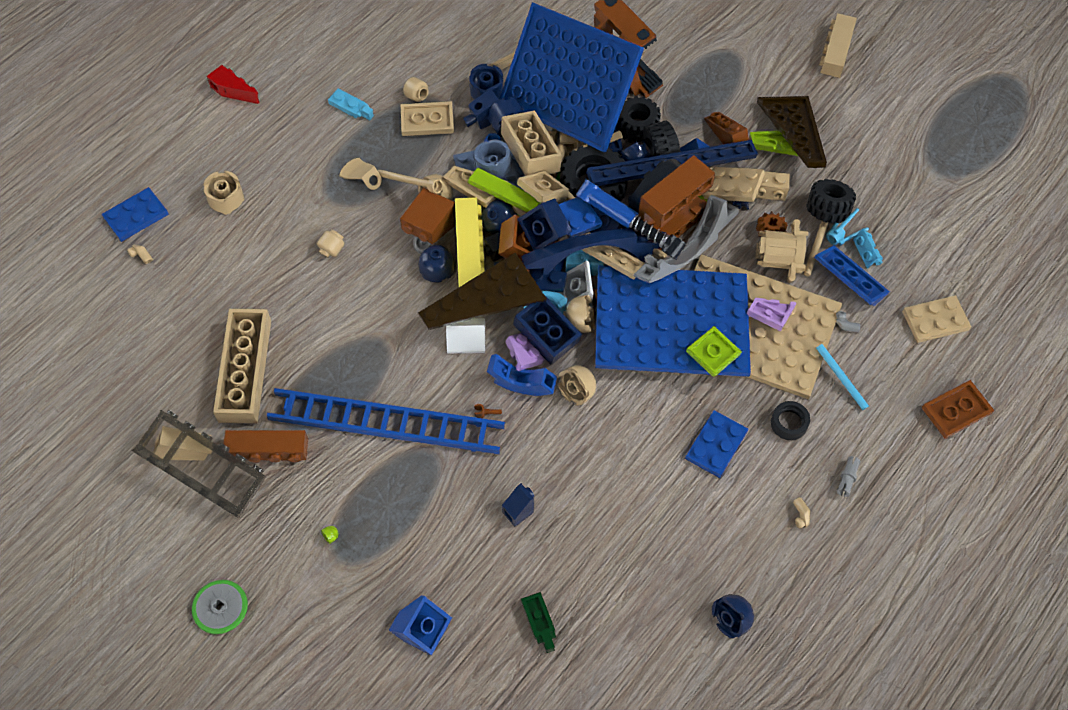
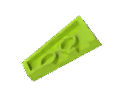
M779 131L750 132L749 139L752 140L757 150L798 156Z

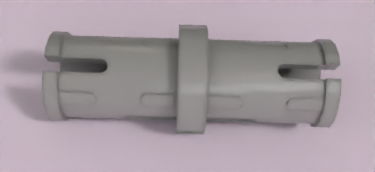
M848 457L845 470L841 472L840 477L842 479L837 489V493L841 496L843 491L845 492L844 497L850 495L852 484L857 479L856 472L861 463L857 457L854 464L852 462L854 457Z

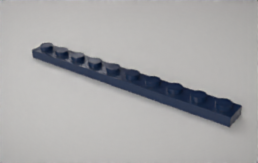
M752 140L590 167L587 168L586 173L590 182L596 186L643 178L646 172L655 169L662 160L677 159L683 164L694 155L706 166H714L754 159L758 153Z

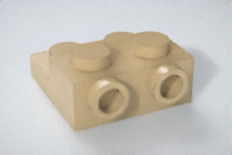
M545 171L520 177L517 182L518 186L540 203L554 198L558 204L565 202L569 191L567 187Z

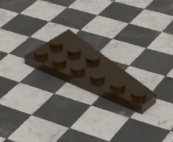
M809 96L757 97V104L807 168H826L827 161Z
M514 253L418 312V315L428 330L452 325V323L468 321L472 318L484 317L508 311L512 308L528 306L536 302L547 301V298L518 255Z

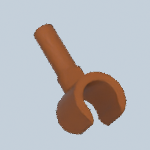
M482 404L474 406L475 410H482L481 412L474 413L477 418H484L485 415L502 414V409H485Z

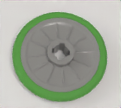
M216 580L208 583L199 590L193 600L192 616L195 623L200 629L211 634H223L233 630L242 622L246 615L248 607L246 594L238 584L229 580ZM222 603L224 606H222L221 610L216 609Z

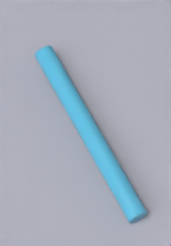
M819 345L816 349L860 408L865 410L869 407L824 345Z

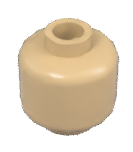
M411 77L405 82L403 92L407 98L415 102H421L427 98L429 89L426 82L416 77Z
M332 229L331 231H325L317 242V246L320 248L319 253L327 258L329 256L336 257L344 246V237Z

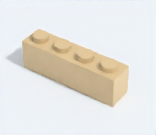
M837 13L836 19H832L829 28L832 32H828L826 39L829 44L825 43L823 50L825 56L821 57L819 66H822L820 73L838 78L841 77L857 18Z

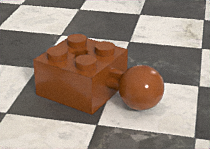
M517 215L501 223L498 255L507 258L516 253L521 260V256L534 250L518 221L519 216Z

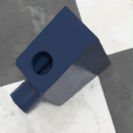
M491 88L469 103L468 107L471 114L463 118L467 127L474 123L480 129L491 125L487 115L489 116L490 107L499 100Z

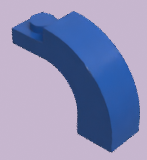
M498 354L491 355L487 373L495 378L494 383L507 390L533 396L554 393L557 376L546 368L518 371L515 366Z

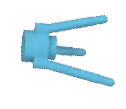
M858 208L840 226H838L839 223H835L826 233V238L832 245L839 244L842 246L861 231L859 230L847 237L844 236L846 233L843 228L859 211Z

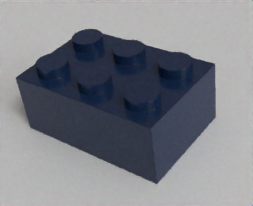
M548 298L547 301L528 305L515 316L513 322L518 331L528 339L550 365L554 364L578 344L582 335Z

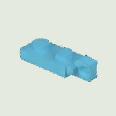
M339 88L328 99L330 105L355 118L362 116L371 120L374 116L373 109L367 103Z

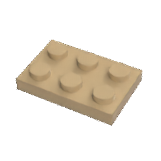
M452 101L401 104L402 136L454 133Z
M714 167L715 177L713 186L702 195L704 199H708L713 195L728 201L754 202L765 172L763 169Z
M956 295L905 307L902 311L917 343L969 331L971 328Z

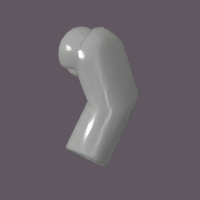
M844 311L836 313V324L842 330L859 333L860 323L849 322Z

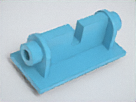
M863 228L853 238V241L868 269L873 263L876 265L882 264L883 257L878 249L874 248L876 245L872 235Z

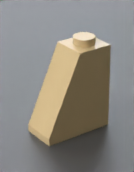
M162 426L155 441L152 459L204 461L213 450V443L210 442L211 435Z

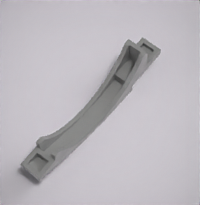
M711 195L708 198L703 216L695 232L687 241V245L677 260L672 257L656 259L648 254L645 257V264L634 274V277L652 283L687 265L718 240V233L739 213L738 207L727 204L726 200Z

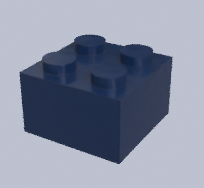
M555 198L541 203L518 218L533 250L553 244L572 232Z

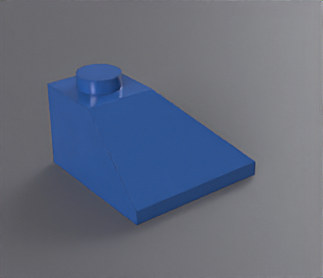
M421 595L399 611L389 631L402 641L432 655L452 617L427 597Z

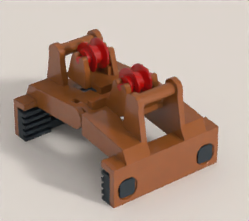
M599 0L594 3L596 11L594 14L595 28L612 35L614 30L619 35V38L645 49L650 44H653L654 41H657L656 34L622 0ZM640 59L629 90L635 96L641 93L647 98L663 86V81Z

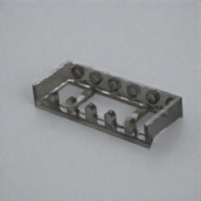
M160 410V413L144 436L131 451L235 517L240 518L266 479V476L263 474L264 470L255 464L253 467L246 464L247 459L238 453L233 456L229 453L230 448L224 444L219 443L216 445L211 442L213 438L205 432H202L200 435L194 431L196 427L189 422L181 423L177 420L179 416L168 410L166 413ZM166 421L182 432L162 459L145 447L162 422ZM187 436H190L230 462L212 490L169 463ZM236 466L256 478L238 506L217 494Z

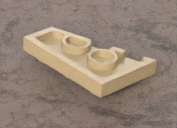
M453 166L443 176V180L449 186L469 198L477 197V203L485 208L497 198L468 184V179L474 171Z

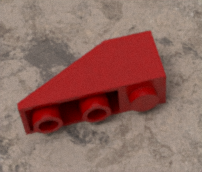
M220 65L206 76L210 88L220 96L255 104L260 103L258 91L253 86L250 87L246 84L243 78L237 77L230 68L227 69L225 66Z

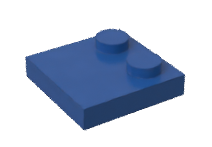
M579 197L559 204L572 230L567 235L569 238L580 236L602 226V221L592 206Z

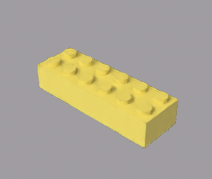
M477 197L455 198L459 287L485 272L482 220H480L482 213L481 205H477Z

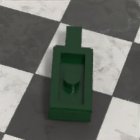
M541 592L521 598V603L535 640H537L538 644L543 643L546 653L555 651L552 640L556 638L555 628Z

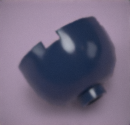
M642 140L643 144L639 145L637 142L620 152L622 155L620 158H623L625 161L651 157V150L646 140Z
M494 200L487 208H483L480 220H482L484 229L493 235L501 231V223L517 215V213L513 210V205L503 200Z
M441 245L429 246L423 250L419 257V271L422 277L430 282L440 283L446 278L448 280L455 271L453 254L449 249Z
M728 594L714 601L712 605L713 617L716 616L719 621L716 625L727 637L732 639L735 637L739 638L751 629L754 623V612L751 604L744 597Z

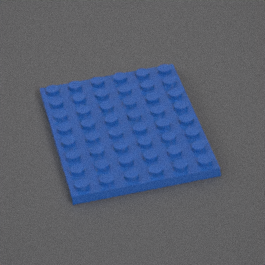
M532 2L500 99L510 100L509 97H513L518 101L524 112L535 111L543 124L602 152H606L644 47Z
M598 265L595 368L710 375L686 350L715 326L742 351L738 358L717 375L749 377L751 365L749 315L747 314V274L677 270L660 280L648 283L638 278L633 280L610 266Z

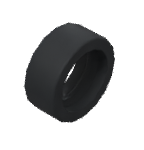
M795 401L780 403L775 408L771 418V427L774 433L785 440L801 438L806 433L810 424L809 412L802 404ZM783 412L795 413L802 421L801 427L796 430L785 428L779 421L780 414Z

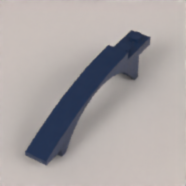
M632 228L598 231L568 238L521 256V261L526 269L542 268V274L545 275L549 274L560 261L570 254L592 246L608 245L619 247L629 251L644 263L645 257L648 254L652 256L653 249H661V247H659L658 243H654L652 239L641 235V232L635 234Z

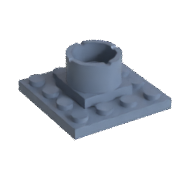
M500 140L485 141L479 144L473 151L453 155L455 166L471 171L480 168L521 188L517 185L518 178L525 175L508 145Z

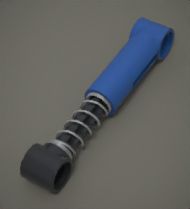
M585 179L576 193L577 197L599 209L628 229L633 227L635 231L641 232V235H645L648 239H652L654 243H658L659 247L662 248L661 251L675 260L679 258L687 245L673 234H663L659 231L660 229L657 230L653 225L646 223L647 221L640 219L641 217L638 218V212L607 194L587 179Z

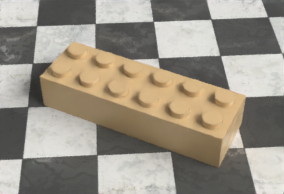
M229 309L213 411L218 423H258L271 327V318L267 309Z

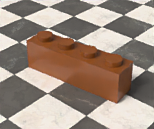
M225 430L223 454L226 460L230 462H240V460H249L250 462H260L261 460H269L270 462H280L281 460L300 462L301 460H307L308 436L305 430Z

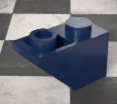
M522 483L514 489L502 504V513L514 527L534 513V493L529 487L525 488Z

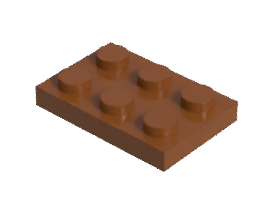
M971 380L922 406L923 411L945 439L991 415L995 411Z

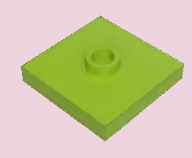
M715 326L686 350L713 377L719 374L742 353Z

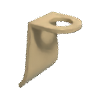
M360 158L349 161L340 172V177L344 179H362L371 190L379 188L382 182L381 175L375 166L362 161ZM375 175L377 183L372 186L369 183V178Z

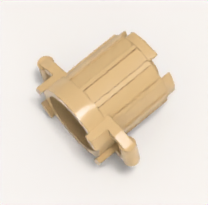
M798 219L792 222L791 233L768 230L760 231L758 236L763 237H761V241L756 245L755 259H760L756 262V265L788 269V276L786 278L788 283H792L796 279L795 274L802 273L806 267L804 259L808 231L799 230L800 220Z

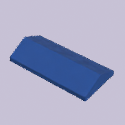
M832 246L814 257L872 306L878 304L890 292L836 246Z

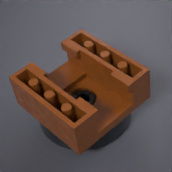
M694 155L683 164L677 159L662 160L655 169L645 173L643 181L635 192L629 196L628 201L630 202L628 207L638 212V218L641 217L640 219L647 221L646 223L653 225L657 230L660 229L659 231L666 232L668 235L673 234L679 238L701 220L707 202L704 199L701 200L698 196H701L713 186L715 172Z

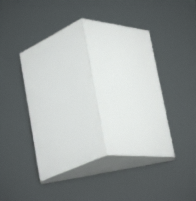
M585 261L566 272L567 280L564 292H561L568 300L565 309H567L568 303L578 296L589 295L593 300L589 262Z
M472 318L468 321H460L446 326L447 354L485 353V318Z

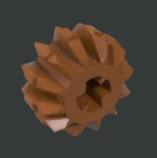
M772 211L769 214L764 213L762 217L758 218L756 231H758V234L760 231L765 230L786 232L788 225L785 222V217H779V213L775 215Z

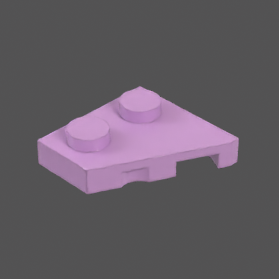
M755 298L747 314L781 331L794 310L796 302L781 304L779 300Z
M521 333L511 335L505 341L510 349L511 357L517 360L515 367L518 371L541 365L545 360L540 352Z

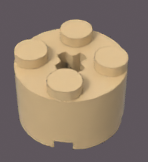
M214 172L204 181V193L208 204L217 212H221L224 215L230 214L244 201L238 177L232 172Z

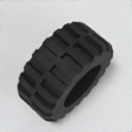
M590 145L578 147L577 151H571L569 156L567 155L564 158L560 168V183L567 187L569 192L576 198V193L583 184L579 177L587 174V168L625 162V160L620 158V154L616 151L612 152L613 149L609 147L606 152H602ZM628 181L598 187L622 202L626 194Z

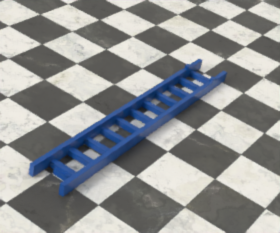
M274 388L275 396L286 397L283 408L285 414L267 412V418L271 421L500 454V447L483 444L486 428H505V422L277 388ZM295 399L308 401L303 418L290 416ZM314 402L327 403L323 421L310 419ZM333 404L346 406L342 423L329 422ZM352 407L365 409L361 426L348 424ZM371 410L384 412L381 429L367 427ZM390 413L403 415L399 432L386 430ZM409 416L423 417L419 435L405 433ZM429 418L442 420L439 438L425 436ZM448 421L462 423L458 441L444 439ZM467 424L481 427L478 444L464 442Z

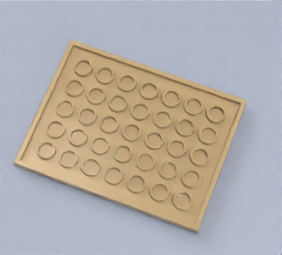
M701 254L694 271L747 274L748 309L755 298L779 300L781 304L796 302L794 310L781 331L749 316L751 374L748 378L809 400L823 361V357L816 348L823 344L827 349L836 323V313L840 311L842 303Z

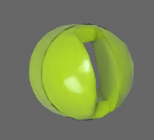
M327 526L321 530L322 535L329 544L338 538L339 533L334 526Z

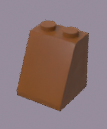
M423 188L400 218L401 229L407 234L418 237L423 242L434 244L456 226L455 202Z

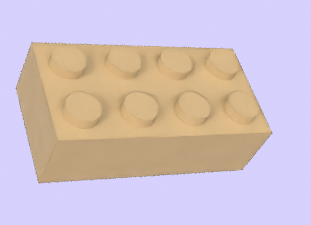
M535 111L502 117L501 135L525 176L542 171L548 174L560 172L562 154Z

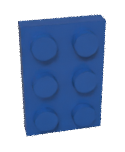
M149 187L102 213L103 218L121 242L169 215L166 208Z
M714 410L685 459L721 478L749 429Z

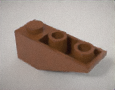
M713 112L710 116L704 118L723 145L749 140L746 127L720 112Z

